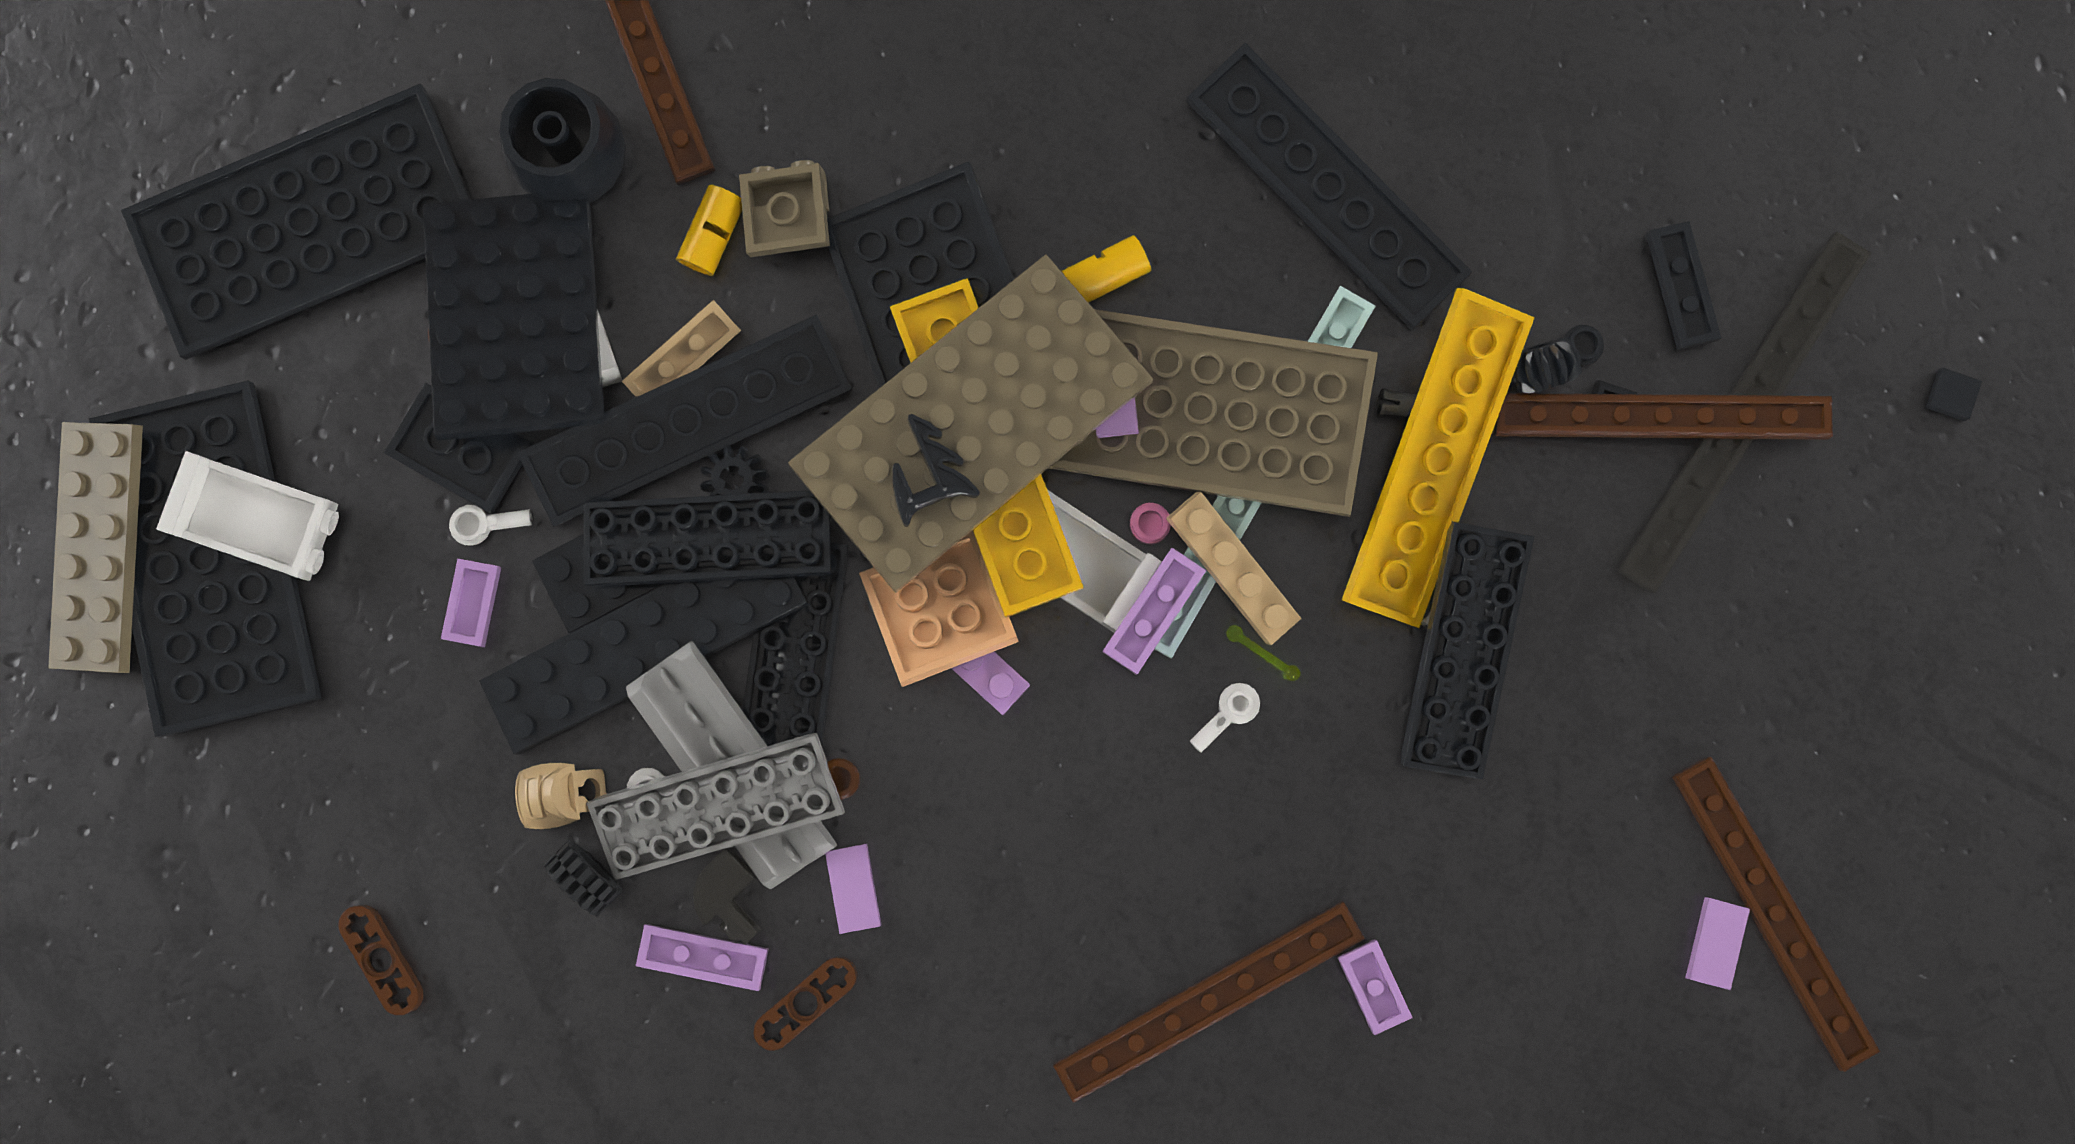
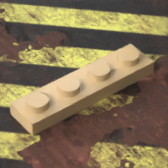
M1195 492L1166 518L1266 644L1272 645L1302 619L1202 492Z

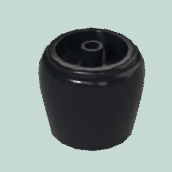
M543 78L525 84L511 95L501 113L499 135L504 158L509 172L527 194H532L549 202H555V200L568 201L575 198L578 201L588 198L591 203L599 199L615 184L624 166L626 144L618 119L597 95L565 79Z

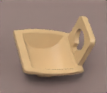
M547 763L520 771L516 779L515 798L518 814L524 827L529 829H551L580 820V813L589 812L587 806L588 800H586L585 796H579L578 787H582L585 781L589 779L595 785V798L606 795L603 770L575 771L574 764Z

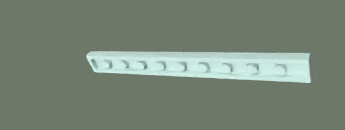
M1340 286L1308 342L1352 348L1375 305ZM1218 496L1213 507L1240 540L1260 507L1261 502ZM1188 547L1184 556L1206 570ZM1208 571L1205 572L1155 647V650L1170 659L1173 657L1216 583Z

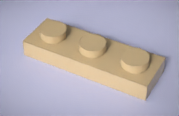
M712 300L627 375L622 382L635 397L640 396L700 368L741 330L721 307Z

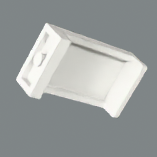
M185 451L156 529L310 581L312 574H316L322 566L324 560L322 547L327 535L333 533L338 523L339 514L336 512L338 504Z
M1047 490L1084 587L1082 590L1061 598L1115 633L1162 561L1150 553H1143Z

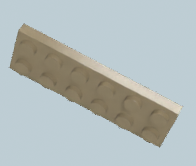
M62 422L49 669L129 673L143 426Z

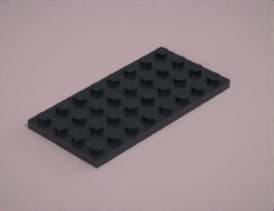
M420 83L122 209L121 213L179 356L187 360L426 258L423 204L471 200V197L427 92Z
M247 380L89 418L90 423L143 426L132 630L154 736L165 737L322 699L296 577L156 529L185 451L275 482L254 383Z

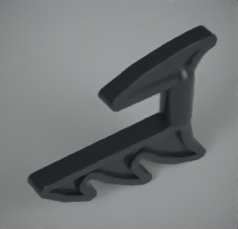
M913 414L908 415L907 422L935 485L912 494L901 466L898 463L893 465V491L899 516L905 527L910 525L912 516L919 509L950 497L961 495L977 498L980 494L979 490L966 476L955 469L943 465V463H948L961 467L964 460L957 453L942 444L928 439V437L941 439L942 431L928 421Z

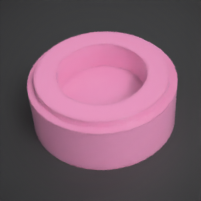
M1156 503L1140 505L1131 515L1130 531L1137 541L1146 545H1154L1163 541L1171 528L1170 523L1166 519L1169 513L1164 507Z

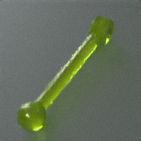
M1233 625L1228 628L1226 636L1229 641H1239L1282 670L1288 680L1296 681L1300 678L1301 671L1297 666L1287 665L1244 636L1239 626Z

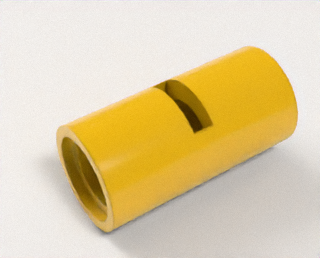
M708 185L676 257L679 263L704 275H714L742 212L741 197L724 188Z
M1132 235L1102 250L1101 257L1096 258L1095 255H1092L1061 272L1089 303L1151 272L1152 269L1142 245L1137 237Z

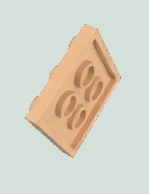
M973 530L897 593L893 591L874 567L859 573L902 687L1019 642L1010 618H1005Z

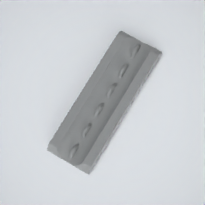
M690 641L626 686L629 699L682 772L767 747L693 641ZM818 821L738 844L735 847L760 882L767 888L772 889L836 847L837 843L822 822Z
M817 733L807 734L622 789L587 802L614 880L845 813Z

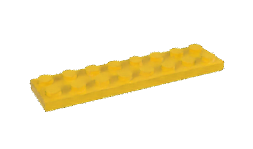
M968 278L890 306L910 363L979 308ZM1041 474L973 529L1005 618L1084 589Z
M1465 288L1456 289L1342 601L1420 628L1438 579L1448 528L1452 521L1459 522L1535 317Z

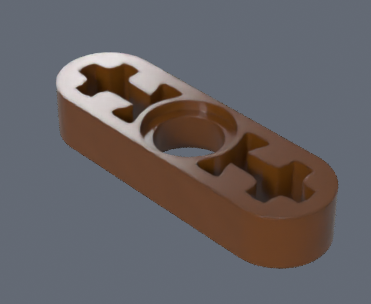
M358 905L346 909L339 919L338 927L340 934L384 1009L393 1015H405L415 1011L422 1003L423 988L378 911L369 905ZM356 914L358 917L367 916L369 923L364 926L365 931L370 938L379 935L381 941L370 943L362 949L360 944L367 942L368 939L362 931L354 932L351 926L356 923L354 915ZM377 948H384L391 954L392 963L385 972H379L371 965V955ZM400 970L402 976L394 978L400 989L407 987L410 989L411 994L406 998L408 1005L406 1006L404 1002L396 1004L393 999L398 993L393 982L383 985L381 979L391 977Z
M840 956L830 958L757 1020L754 1026V1038L758 1045L763 1049L775 1051L788 1044L854 987L857 980L855 965L849 959ZM833 965L836 969L844 966L848 971L844 977L847 984L843 987L841 984L836 983L828 989L826 993L831 995L832 999L827 1002L820 988L813 985L811 981L817 978L821 985L831 976V972L828 970L830 966ZM802 991L811 992L817 999V1009L811 1015H802L794 1007V999ZM785 1005L789 1016L800 1023V1026L795 1029L793 1023L790 1022L780 1031L783 1037L782 1040L778 1041L775 1037L767 1040L764 1036L767 1026L764 1023L769 1020L772 1024H775L786 1014L781 1012L779 1008Z

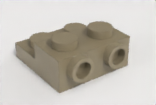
M800 160L791 163L790 167L775 169L771 166H760L753 168L751 173L739 175L746 253L750 258L830 246L827 222L829 202L826 173L819 163H814L810 160Z

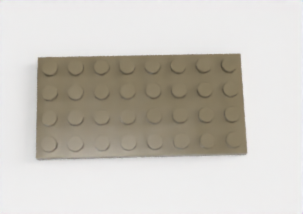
M1045 254L788 462V465L893 591L897 593L1153 382V378L1047 254ZM913 414L928 421L942 431L941 439L938 440L928 437V439L942 444L957 453L964 460L961 467L948 463H943V465L955 469L966 476L979 490L980 494L977 498L961 495L950 497L919 509L912 516L910 525L905 527L900 519L893 491V465L898 463L901 466L912 494L935 485L907 422L908 415Z
M1094 309L1153 378V382L1135 396L1139 434L1098 438L1095 429L1051 465L1050 469L1351 517L1378 352Z

